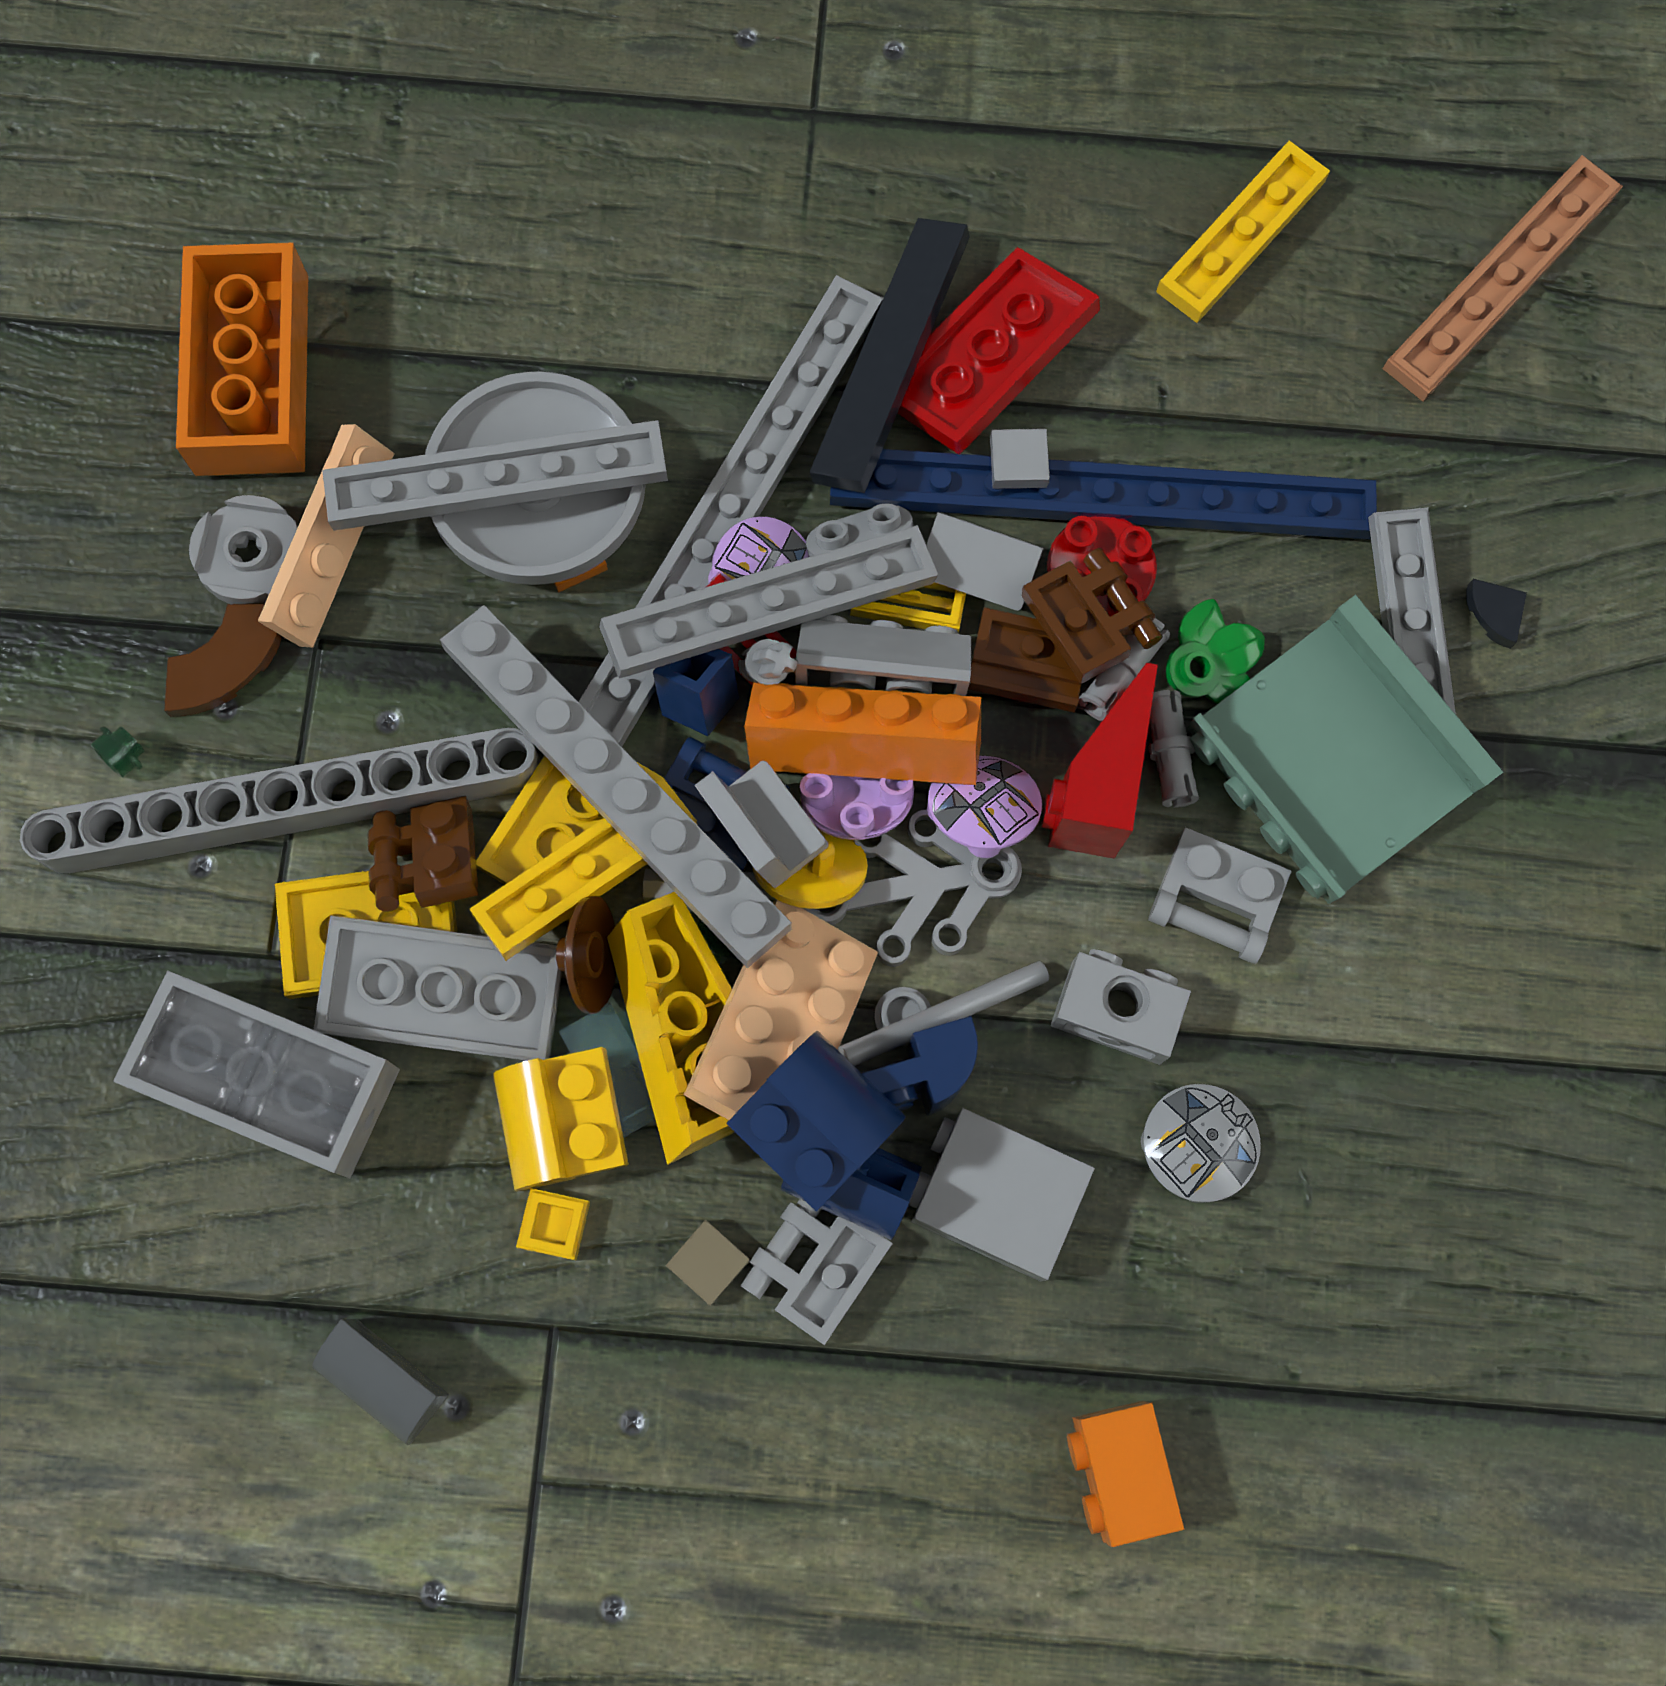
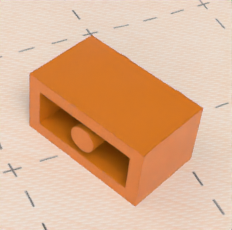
M1139 1401L1072 1417L1076 1432L1067 1434V1441L1075 1470L1085 1469L1091 1494L1082 1496V1503L1091 1534L1101 1533L1104 1543L1110 1547H1116L1184 1530L1153 1404L1151 1402Z

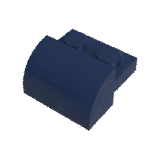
M965 1017L914 1032L907 1047L909 1060L862 1074L900 1111L914 1106L913 1101L920 1094L926 1115L930 1116L937 1113L957 1096L974 1068L978 1042L972 1017Z
M816 1031L766 1079L767 1081L726 1124L817 1212L894 1132L906 1116L819 1031Z
M878 1148L826 1201L821 1209L892 1240L910 1203L922 1167ZM783 1180V1183H782V1186H781V1189H780V1190L783 1191V1192H785V1193H787V1194H790V1195H792V1196H794V1197H796V1198H799V1199L803 1200V1199Z

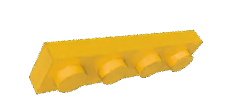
M1289 140L1160 280L1156 292L1194 322L1198 323L1326 182L1330 170Z
M662 778L656 783L697 824V820L666 780ZM603 818L471 907L470 911L504 960L507 961L571 917L581 899L590 896L600 897L648 863Z

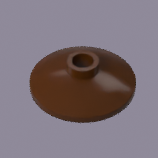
M590 896L580 900L572 914L566 937L560 938L556 948L558 969L566 974L567 983L576 1006L587 1014H596L605 1008L611 997L616 978V969L607 939L608 935L615 928L614 919L607 903L599 896Z

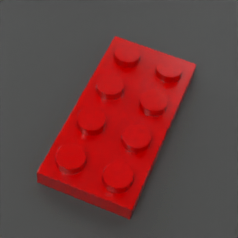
M1017 247L929 336L897 414L960 455L1100 311L1099 296Z

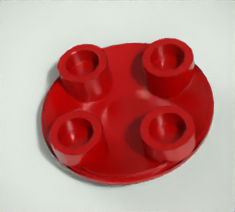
M1077 516L1072 518L1052 543L1047 560V573L1071 560L1083 578L1091 573L1083 561L1084 558L1091 551L1102 548L1111 562H1119L1128 575L1126 584L1139 602L1145 601L1154 586L1157 573L1156 556L1149 532L1143 527L1136 526L1125 519L1115 517ZM1107 595L1096 597L1109 617L1118 613Z

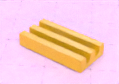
M934 582L923 587L955 593L954 599L923 594L915 590L881 599L893 603L951 613V616L875 601L851 608L850 615L872 620L894 621L904 626L926 629L931 626H946L957 630L959 633L966 593Z

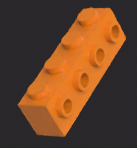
M753 682L745 721L750 769L759 762L766 761L776 772L976 785L981 746V697L957 694L912 693L898 690L880 691L849 689L845 687L802 686L786 683L764 685Z

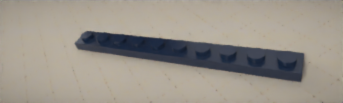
M882 449L865 493L834 487L830 489V505L873 508L879 504H893L912 511L1071 520L1077 516L1115 517L1125 519L1134 525L1371 539L1368 517L1377 512L1376 480L1048 460L1050 480L1047 488L993 489L991 456Z

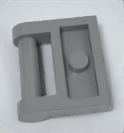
M1185 827L1180 834L1151 908L1148 921L1165 927L1168 922L1239 952L1240 959L1256 964L1265 948L1268 933L1291 870ZM1179 890L1250 919L1251 922L1248 930L1176 902Z

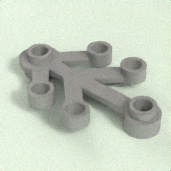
M927 809L920 810L910 818L908 825L910 840L920 847L935 845L961 864L939 868L887 835V833L880 835L881 842L875 847H866L860 840H853L857 846L862 847L866 858L877 856L905 875L864 883L854 897L837 905L835 910L830 913H822L817 909H804L825 922L834 925L845 917L847 911L911 899L893 928L882 933L876 945L878 959L887 966L896 967L902 965L908 959L911 951V941L942 894L946 891L967 888L951 917L943 919L936 924L931 938L933 947L937 952L946 956L955 955L963 949L967 940V930L987 899L1002 898L1010 894L1017 887L1022 874V866L1016 852L1012 848L1006 847L1002 848L994 857H976L969 851L967 846L961 845L947 837L928 816ZM921 820H928L934 824L936 832L929 837H923L916 832L915 824ZM987 863H995L1001 867L1003 876L998 880L987 879L982 872V867ZM944 928H952L958 932L960 941L954 946L944 945L939 939V932ZM889 939H897L903 944L904 952L898 957H890L884 953V942Z

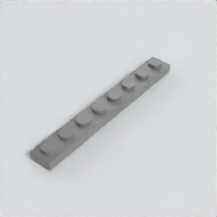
M485 605L440 639L443 649L747 968L792 930L791 922Z

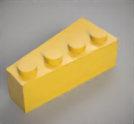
M675 892L629 909L607 937L667 1165L735 1133L726 1124L729 1121L728 1119L684 1096L732 988L685 902Z

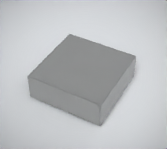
M1047 429L992 430L990 436L992 488H1047L1050 480Z

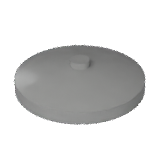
M522 372L491 380L459 399L438 423L429 440L425 454L632 423L623 410L610 397L593 385L568 375L553 372ZM646 484L431 516L446 545L463 562L489 577L515 584H549L567 580L591 570L611 556L621 546L638 519L645 497Z

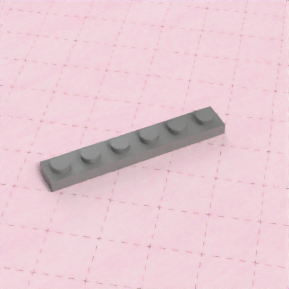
M658 420L322 470L327 517L333 531L668 481Z
M916 525L601 618L599 628L620 679L933 584L938 576V572L919 527Z

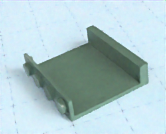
M1356 594L1338 607L1329 620L1202 716L1199 713L1193 718L1187 728L1192 734L1189 740L1194 746L1196 755L1208 766L1213 762L1228 779L1224 783V787L1233 801L1243 810L1250 807L1264 824L1259 829L1267 843L1278 854L1286 851L1300 868L1296 872V877L1304 889L1317 899L1322 896L1328 904L1341 898L1352 886L1473 793L1482 789L1503 773Z

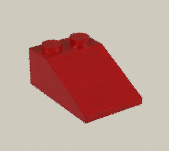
M1146 663L1073 759L1063 780L1054 779L1051 794L1046 796L1041 821V828L1051 829L1048 847L1114 859L1133 832L1157 664Z

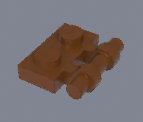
M1102 548L1091 551L1084 558L1083 561L1091 572L1082 578L1070 560L1027 583L1022 588V598L1080 684L1129 658L1131 647L1123 636L1134 634L1144 649L1153 647L1163 638L1153 623L1155 614L1146 601L1139 602L1126 584L1128 575L1119 562H1111ZM1107 595L1118 613L1109 617L1096 597Z
M466 796L410 808L411 825L403 827L396 826V816L391 811L382 810L374 814L373 827L369 829L367 834L368 851L374 856V866L370 868L368 874L369 889L375 895V904L379 910L388 912L397 909L399 906V895L414 892L421 908L478 896L473 815ZM413 853V863L402 866L398 865V856Z

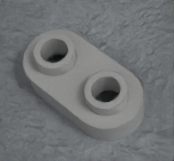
M879 504L863 512L838 520L826 521L808 535L806 539L808 555L811 557L913 527L912 516L903 507L893 504Z

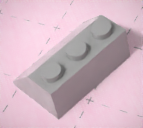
M836 615L824 616L801 624L796 654L798 664L795 669V685L845 687L849 689L880 691L898 690L912 693L966 696L971 676V636L960 635L957 630L946 626H931L926 628L925 631L903 629L901 624L888 620H877L871 622L870 625L848 623L845 618Z

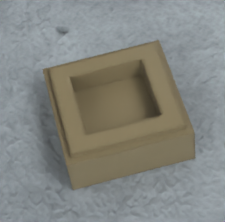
M705 1220L665 1266L707 1304L712 1306L745 1268L750 1259Z

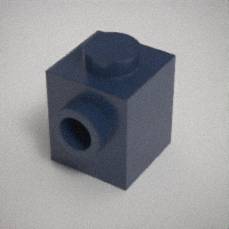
M721 649L656 667L653 671L662 715L706 736L711 734L739 699L732 654Z

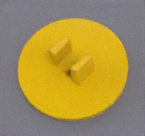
M818 829L828 842L827 849L777 888L768 883L754 867L753 872L759 885L769 895L785 904L807 909L828 908L850 900L864 885L868 867L865 852L853 840L837 838Z

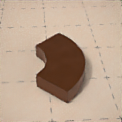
M227 604L222 625L209 642L189 654L168 658L164 711L170 717L198 714L227 703L237 696L236 692L247 685L260 670L265 671L275 656L283 638L280 634L258 622L265 604Z

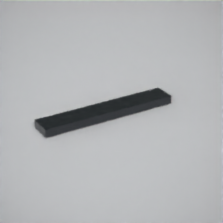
M923 218L917 219L810 470L814 484L865 493L969 241L970 235L967 224Z

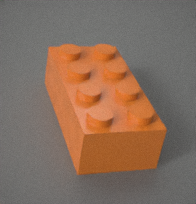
M293 243L183 246L176 449L195 476L305 472L308 274Z

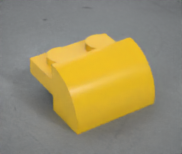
M598 1047L545 1060L536 1058L504 1067L493 1073L515 1191L568 1181L579 1176L629 1165L606 1048Z

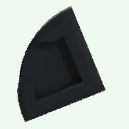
M1473 578L1467 585L1466 590L1469 611L1474 613L1480 625L1488 632L1486 636L1490 640L1511 649L1518 640L1527 592Z

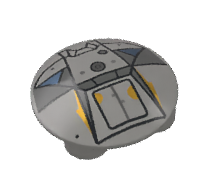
M1187 1085L1165 1095L1151 1110L1141 1136V1147L1155 1178L1171 1193L1195 1203L1222 1200L1238 1192L1253 1176L1260 1157V1134L1253 1115L1245 1104L1232 1093L1212 1085Z

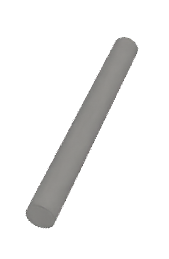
M1037 961L838 1047V1051L856 1066L909 1043L914 1032L971 1016L1048 982L1049 974L1047 968L1041 961Z

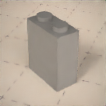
M964 1108L961 1109L955 1121L944 1117L931 1146V1150L939 1153L940 1156L932 1175L920 1172L909 1203L910 1206L916 1208L911 1222L1040 1282L1048 1280L1095 1168Z

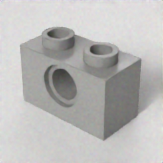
M1091 949L1089 955L1079 952L1071 963L1050 1026L1158 1065L1170 1058L1191 991L1178 987V979L1168 973L1154 969H1145L1144 974L1122 967L1123 960L1114 954L1096 949ZM1121 990L1128 993L1135 1003L1134 1015L1122 1017L1115 1014L1108 1004L1109 992Z

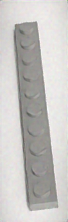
M837 275L835 276L636 608L699 590L708 585V576L712 569L714 552L720 539L735 524L760 516L870 331L883 301L882 297ZM608 652L579 700V704L622 747L656 691L653 677L655 668L619 679Z

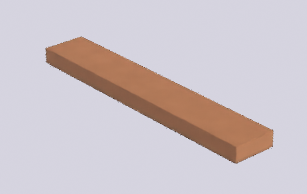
M1581 155L1387 360L1382 369L1424 402L1606 208L1623 186Z

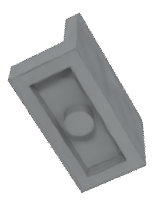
M941 512L937 513L926 545L938 572L935 583L1016 611L1023 607L1022 588L1032 581L1044 550L1043 547Z
M766 761L759 762L730 786H727L713 771L695 785L755 870L774 888H777L828 847L827 840Z

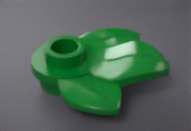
M1215 599L1202 601L1189 610L1179 623V646L1168 657L1166 664L1167 681L1174 690L1180 692L1185 697L1198 698L1205 695L1217 705L1250 680L1246 672L1256 665L1263 654L1265 645L1264 634L1249 624L1233 623L1225 626L1217 601ZM1191 660H1195L1199 664L1201 669L1200 678L1195 677L1191 673Z

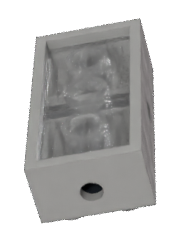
M167 970L113 1082L350 1179L400 1069L386 1059Z

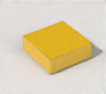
M530 1188L516 1248L576 1261L590 1201Z

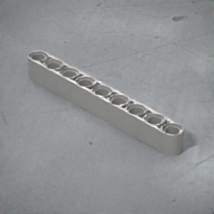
M501 728L47 809L33 814L25 821L20 831V843L28 856L57 873H75L373 819L374 814L382 810L391 811L396 815L411 812L410 808L461 796H466L468 801L518 793L522 791L541 760L534 744L521 730L517 728ZM511 751H522L527 754L525 762L517 769L504 770L499 767L502 757ZM456 761L470 763L467 774L458 780L444 779V772L451 763ZM400 771L413 772L410 784L404 789L398 791L388 789V782L395 773ZM344 781L355 782V789L347 799L342 801L331 800L332 792L339 783ZM298 791V798L290 809L275 811V804L283 793ZM240 801V809L237 815L226 822H219V813L222 807L229 802ZM182 811V819L179 825L174 830L162 832L164 819L170 813ZM124 821V829L121 835L116 840L105 843V834L108 828L116 822ZM65 831L66 835L63 845L57 851L48 853V844L51 838L57 833Z

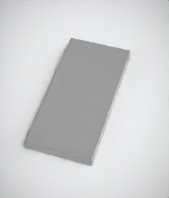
M330 916L314 1030L322 1034L520 1060L549 1059L562 972L558 969L556 962L557 945L533 942L505 961L488 936L342 916Z

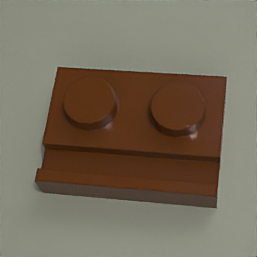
M984 607L971 663L968 690L1075 713L1078 706L1081 684L1036 618Z

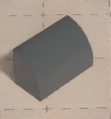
M341 1319L321 1346L313 1362V1369L406 1445H410L449 1396L446 1391L357 1319Z

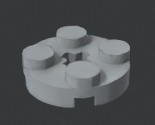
M254 495L236 496L224 501L227 506L218 509L212 516L208 511L198 521L190 539V560L206 589L221 601L228 604H265L298 525L287 514L285 509L271 499ZM249 540H256V546L261 550L260 554L253 558L252 561L243 562L241 557L235 554L236 549L246 548Z

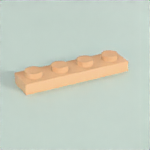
M356 424L341 425L323 470L392 460L395 453ZM323 472L320 474L258 619V622L299 647H314L364 527L333 531L327 517Z

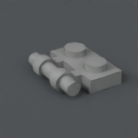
M799 1199L796 1205L790 1202L780 1216L784 1222L764 1250L759 1247L749 1261L754 1266L740 1286L758 1299H761L773 1280L784 1286L788 1291L775 1308V1311L825 1345L893 1243L883 1236L841 1217H837L829 1229L815 1219L821 1208L816 1212L807 1202ZM805 1235L819 1245L798 1274L784 1263Z

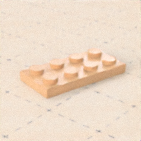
M777 899L773 904L791 922L792 930L749 968L743 964L684 1093V1096L728 1120L736 1114L767 1081L766 1079L814 1032L819 1031L838 1050L878 954L876 950L805 909L785 904Z

